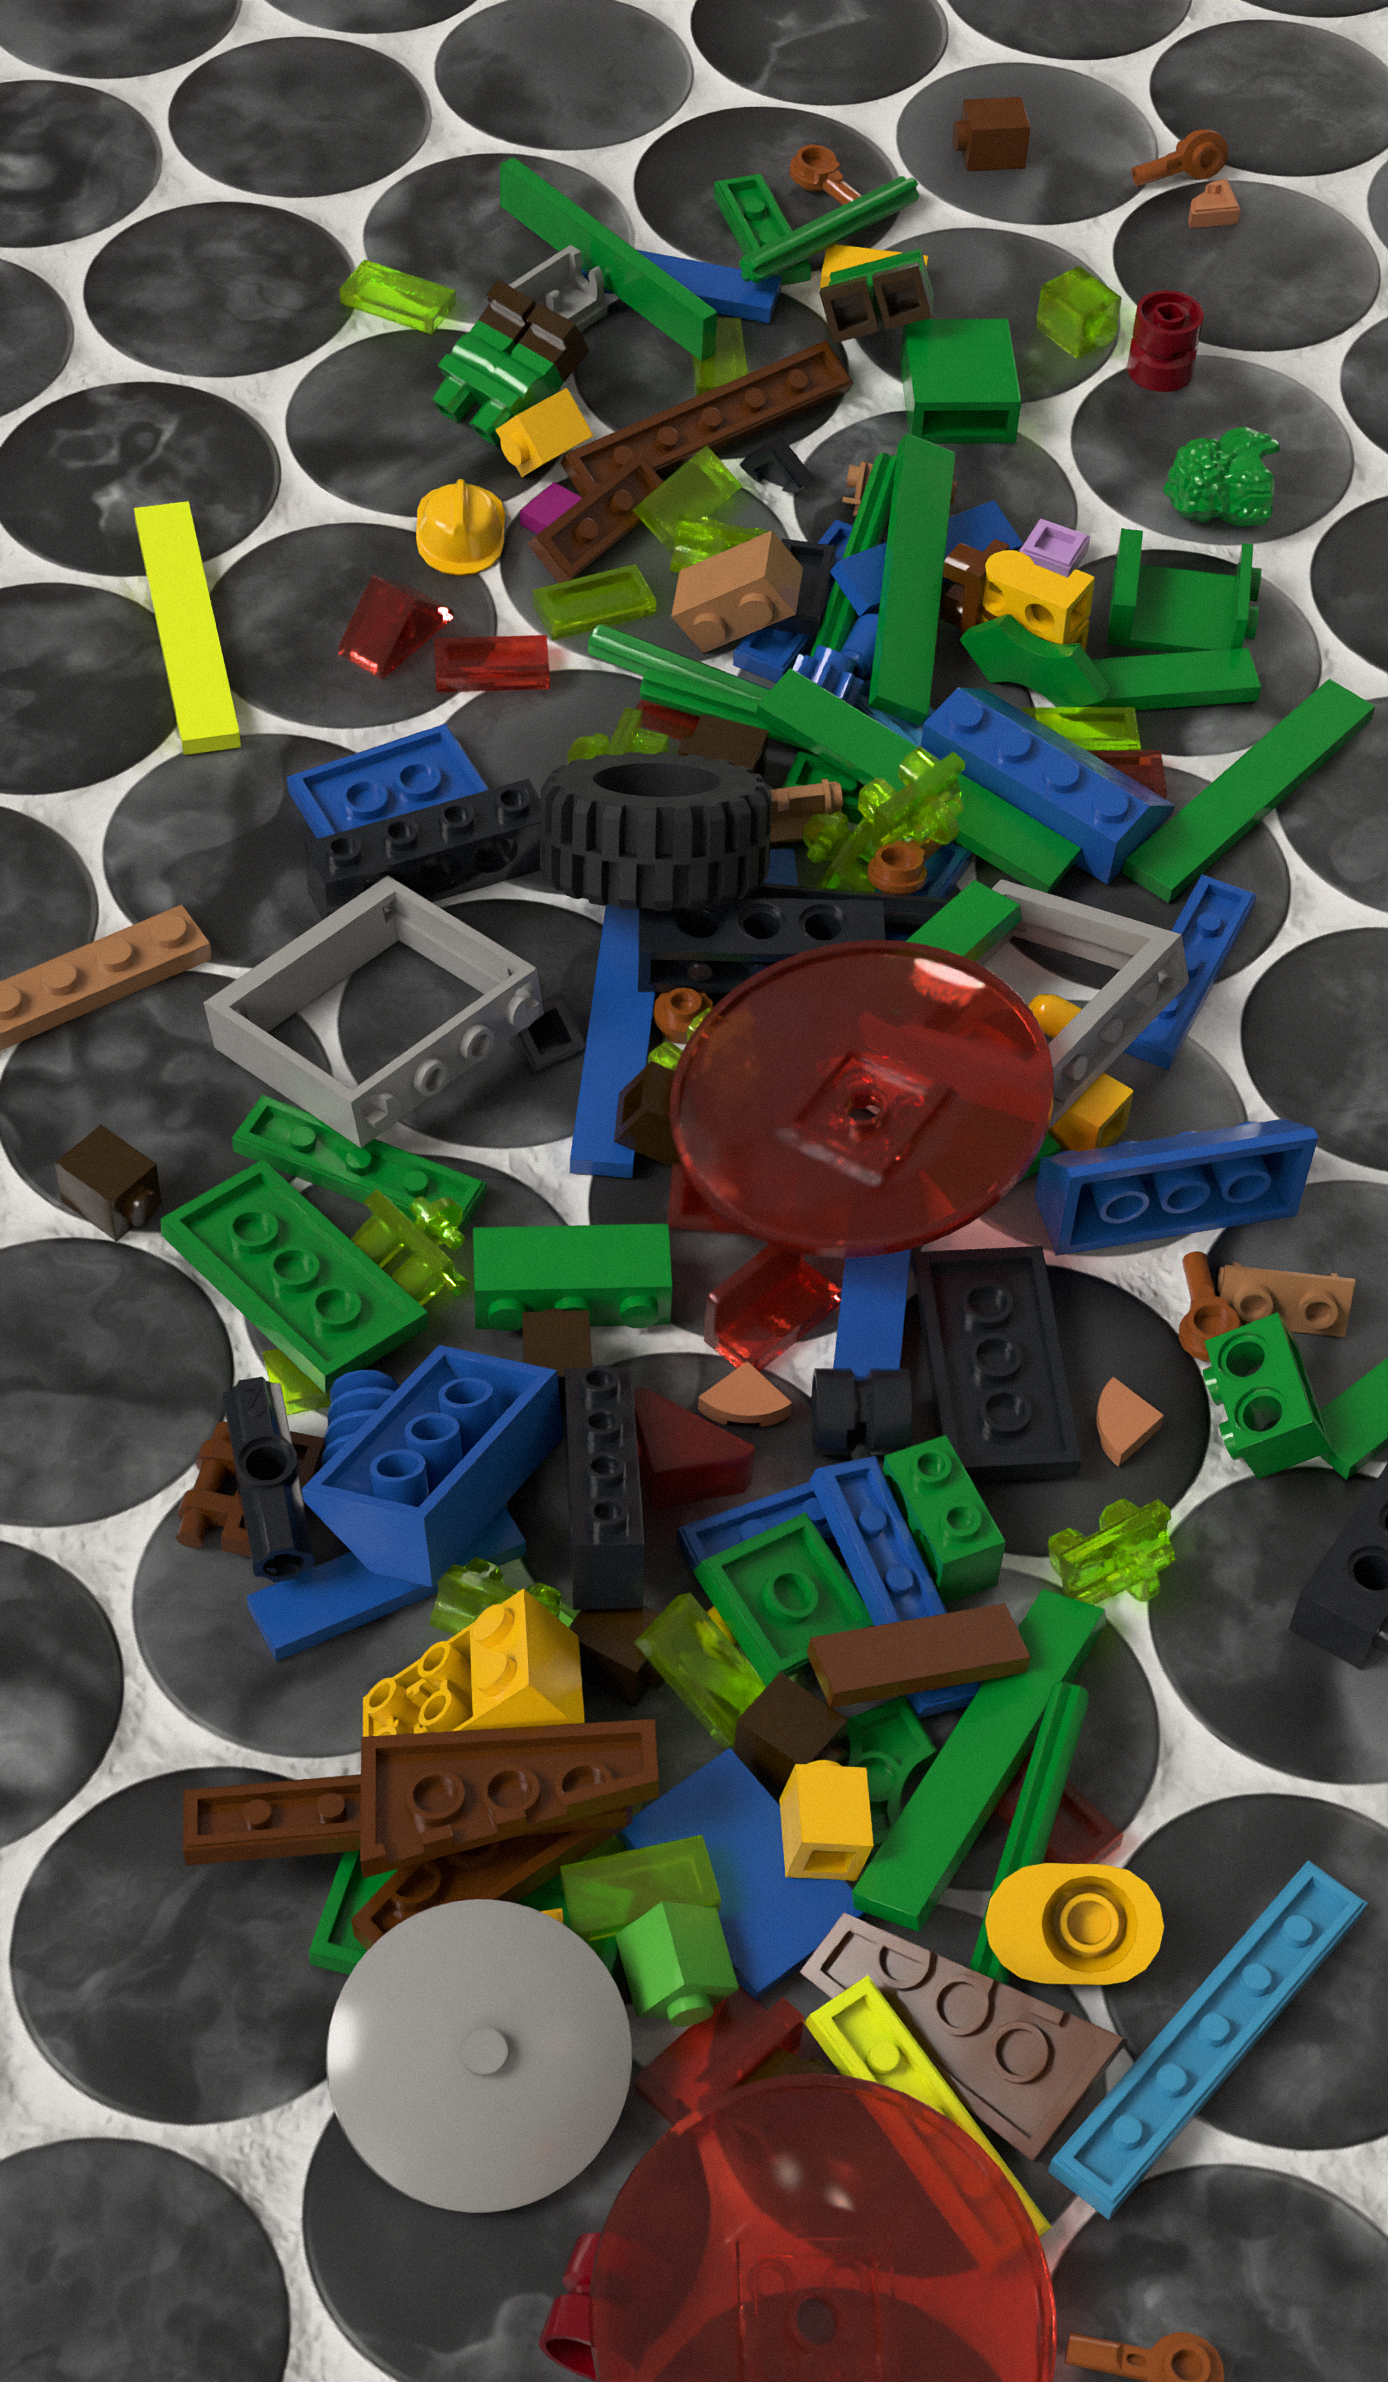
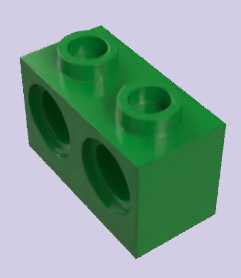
M1278 1312L1204 1341L1212 1366L1203 1369V1376L1214 1403L1217 1406L1224 1404L1228 1420L1220 1423L1219 1428L1225 1446L1234 1461L1243 1458L1257 1479L1333 1451L1298 1343ZM1261 1366L1254 1374L1245 1376L1251 1369ZM1280 1419L1273 1428L1262 1431L1268 1423Z
M944 1435L884 1456L883 1473L943 1604L945 1605L997 1586L1006 1542L948 1437Z

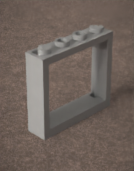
M388 875L203 1002L215 1049L360 1148L385 1130L391 1128L397 1121L431 1096L438 1094L446 1085L476 1063L484 1060L491 1052L521 1030L529 1027L544 1014L536 967ZM399 940L484 994L353 1090L268 1034L270 1030Z
M1001 879L992 890L1020 904L1022 920L901 1029L888 1025L868 1012H865L858 1021L869 1067L1049 1130L1189 983L1182 934ZM1013 936L1120 970L1030 1063L922 1027Z

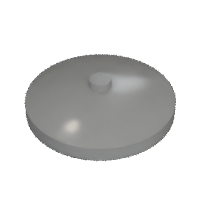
M471 1899L435 1906L411 1916L384 1934L364 1954L345 1982L333 2010L326 2043V2073L332 2105L344 2134L362 2161L378 2177L407 2197L431 2207L460 2213H491L524 2206L552 2194L579 2175L598 2155L617 2125L625 2105L632 2070V2040L625 2005L616 1983L597 1954L581 1937L549 1915L527 1906L492 1899Z

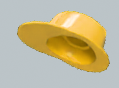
M458 479L454 484H448L430 491L421 499L417 509L416 542L420 556L430 567L450 575H472L490 568L501 556L504 545L505 511L502 501L486 489L466 484L464 479Z
M1042 1863L1022 1867L1002 1880L989 1900L985 1919L989 1946L1001 1965L1021 1979L1043 1984L1108 1985L1126 1982L1147 1969L1160 1949L1164 1930L1160 1903L1148 1884L1127 1869L1104 1864Z

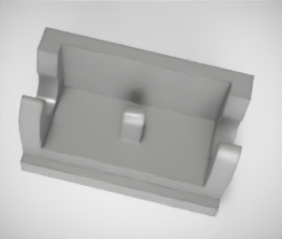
M569 245L509 284L512 288L533 299L536 305L540 303L575 323L580 332L607 315L608 306L604 304L603 273L600 267L596 266L590 270L588 281L582 273L583 260L581 251L572 245Z

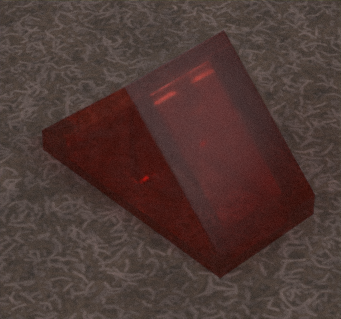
M372 574L338 645V655L376 677L383 679L453 619V610L409 585Z
M641 1385L634 1392L638 1459L652 1509L746 1492L752 1483L755 1446Z

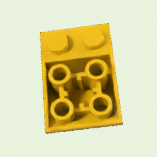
M523 1588L503 1603L495 1604L485 1609L475 1622L447 1641H440L432 1645L422 1658L394 1677L379 1681L363 1697V1737L585 1723L579 1636Z

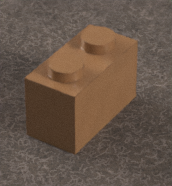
M771 530L680 570L671 617L702 653L708 652L796 615L803 567Z

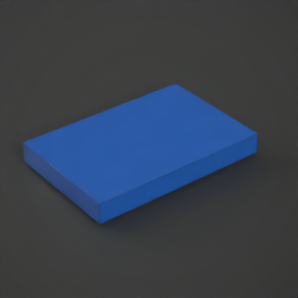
M446 723L287 777L288 792L317 839L489 790Z
M731 1748L725 1750L633 1816V1823L617 1833L616 1838L670 1902L716 1907L737 1982L754 2003L806 1964L843 1913H847L862 1921L866 1919L867 1913L854 1909L851 1893L853 1890L844 1880L785 1877L780 1805Z

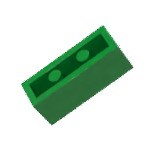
M668 1224L473 1228L475 1329H496L505 1332L516 1331L522 1328V1312H542L553 1308L567 1311L589 1310L590 1327L627 1326L640 1329L652 1325H670L672 1272Z

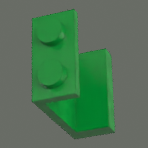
M1121 528L1114 567L1106 645L1182 653L1242 648L1244 639H1255L1259 606L1249 605V602H1257L1262 569L1252 567L1253 544L1242 543L1236 576L1140 564L1143 531Z

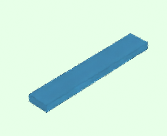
M1308 1860L1054 2156L1048 2173L1109 2220L1359 1921L1368 1903Z

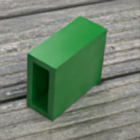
M924 319L903 325L899 361L909 434L933 444L1016 443L1021 396L1008 319Z

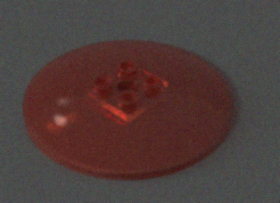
M892 940L845 942L805 951L767 967L738 985L704 1017L686 1044L674 1073L669 1109L671 1132L680 1163L689 1181L700 1197L732 1226L755 1239L796 1253L834 1258L873 1257L916 1248L948 1236L989 1211L1014 1188L1035 1160L1045 1140L1054 1104V1073L1049 1046L1032 1010L1017 992L987 968L950 951L919 943ZM872 1105L881 1109L875 1117L868 1120L860 1121L849 1117V1114L855 1108H865Z
M821 2073L791 2074L757 2080L731 2089L703 2103L673 2125L650 2147L633 2168L617 2194L606 2218L594 2257L589 2292L588 2319L591 2353L598 2382H1053L1057 2350V2320L1053 2285L1040 2239L1018 2193L994 2160L956 2123L920 2100L877 2082L846 2075ZM815 2300L821 2302L830 2310L834 2319V2332L827 2344H814L800 2333L797 2326V2312L803 2301Z

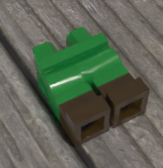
M921 248L831 272V282H829L828 286L821 288L819 292L833 344L879 332L882 319L885 330L932 318L934 295Z
M498 279L486 294L490 304L470 332L464 334L457 341L451 355L447 353L438 364L445 380L432 398V402L437 410L455 423L461 421L473 404L480 407L481 409L469 424L476 434L495 447L501 442L495 429L519 413L556 394L590 351L575 323L540 303L536 305L533 299Z

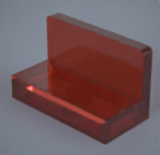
M797 1224L791 1226L707 1296L704 1342L736 1368H739L748 1361L759 1372L762 1371L840 1305L841 1289L804 1261L807 1232Z
M738 1986L739 1989L713 2006L714 2012L712 2016L700 2023L691 2025L636 2076L635 2090L696 2148L722 2123L715 2106L778 2047L792 2054H795L800 2049L805 2017L784 1997L766 2011L742 1987Z

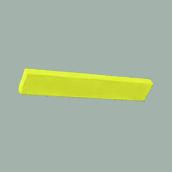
M189 501L134 508L135 523L183 755L241 747L239 727Z

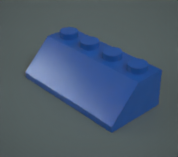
M958 687L923 724L920 747L922 750L1079 846L1081 851L1075 865L1106 885L1123 869L1125 859L1147 841L1174 812L1175 805L987 689Z
M1278 1119L1259 1123L1249 1121L1238 1124L1235 1127L1204 1132L1187 1131L1173 1137L1142 1142L1125 1141L1115 1146L1086 1151H1063L1054 1156L1041 1158L1034 1197L1055 1256L1297 1216L1318 1136L1313 1127L1286 1119Z
M439 1345L302 1488L303 1501L372 1573L433 1588L564 1438L557 1370Z

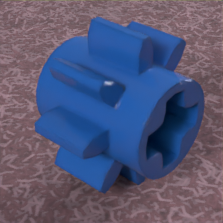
M821 645L817 646L813 657L798 654L792 668L853 707L864 684L863 680L854 677L855 675L852 674L857 664L856 660Z

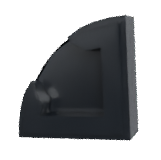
M782 436L751 452L739 464L754 480L761 482L765 479L773 484L784 487L782 489L784 492L802 491L814 480L812 474Z

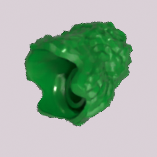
M1246 426L1227 430L1219 441L1214 438L1210 440L1208 438L1191 440L1186 446L1179 448L1173 466L1168 472V481L1163 487V494L1169 497L1171 505L1177 510L1176 512H1178L1179 517L1184 519L1188 518L1191 521L1196 519L1199 522H1207L1219 517L1223 521L1235 526L1266 525L1273 514L1275 481L1274 475L1265 467L1262 461L1265 455L1281 451L1280 445L1277 440L1271 438V435L1258 432Z

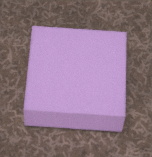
M1040 519L1019 552L1029 556L1034 564L1068 578L1078 568L1088 552L1091 536Z

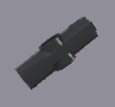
M263 1376L239 1380L235 1387L223 1393V1403L236 1471L239 1503L243 1510L254 1576L268 1578L273 1583L297 1579L303 1571L314 1567V1556L299 1482L297 1453L292 1445L282 1387L280 1383L266 1381ZM264 1477H277L272 1480H259Z

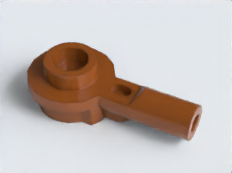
M1210 129L1195 130L1188 134L1184 140L1177 143L1176 151L1167 154L1165 157L1132 167L1131 175L1133 182L1139 187L1184 171L1192 178L1199 180L1208 179L1216 175L1224 167L1229 150L1227 142L1217 131Z
M806 145L801 147L797 155L792 158L789 166L790 177L803 189L808 191L824 190L842 206L862 196L843 180V175L839 172L840 163L836 161V156L830 149L821 145Z
M936 821L921 835L911 839L909 842L896 840L893 844L880 847L876 851L875 857L868 864V880L882 893L909 895L920 890L927 879V869L924 863L950 840L951 831L949 827L941 821Z
M677 988L670 992L662 993L654 1002L653 1019L655 1025L660 1029L661 1034L671 1042L677 1044L696 1042L706 1034L707 1029L712 1024L714 1007L711 999L705 993H698L690 988Z
M1194 1251L1186 1254L1182 1259L1191 1302L1189 1312L1185 1314L1179 1325V1341L1183 1349L1192 1357L1210 1362L1204 1341L1239 1328L1242 1324L1236 1311L1228 1305L1227 1299L1216 1296L1207 1255L1200 1251Z
M1070 2332L1068 2336L1064 2364L1142 2382H1224L1223 2362L1217 2350L1207 2340L1192 2333L1174 2332L1161 2337L1151 2349Z

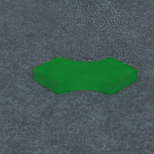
M1006 614L970 627L959 639L990 683L1013 682L1027 686L1047 698L1061 714L1100 702L1111 689L1079 643L1056 644L1043 640L1026 630L1012 614Z
M905 1695L848 1718L845 1745L849 1752L847 1767H862L867 1770L874 1847L864 1866L870 1864L901 1814L900 1801L909 1783L921 1771L931 1766L937 1757L935 1746Z

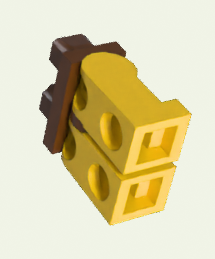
M994 539L983 552L966 544L959 543L946 557L943 577L964 585V588L954 584L946 592L940 604L939 618L960 627V638L970 627L1006 614H1012L1026 630L1035 636L1056 644L1079 643L1086 652L1090 622L1087 619L1091 614L1095 584L1094 576L1075 569L1067 578L1034 564L1029 556L1022 552L1009 550V544ZM959 640V646L965 648Z

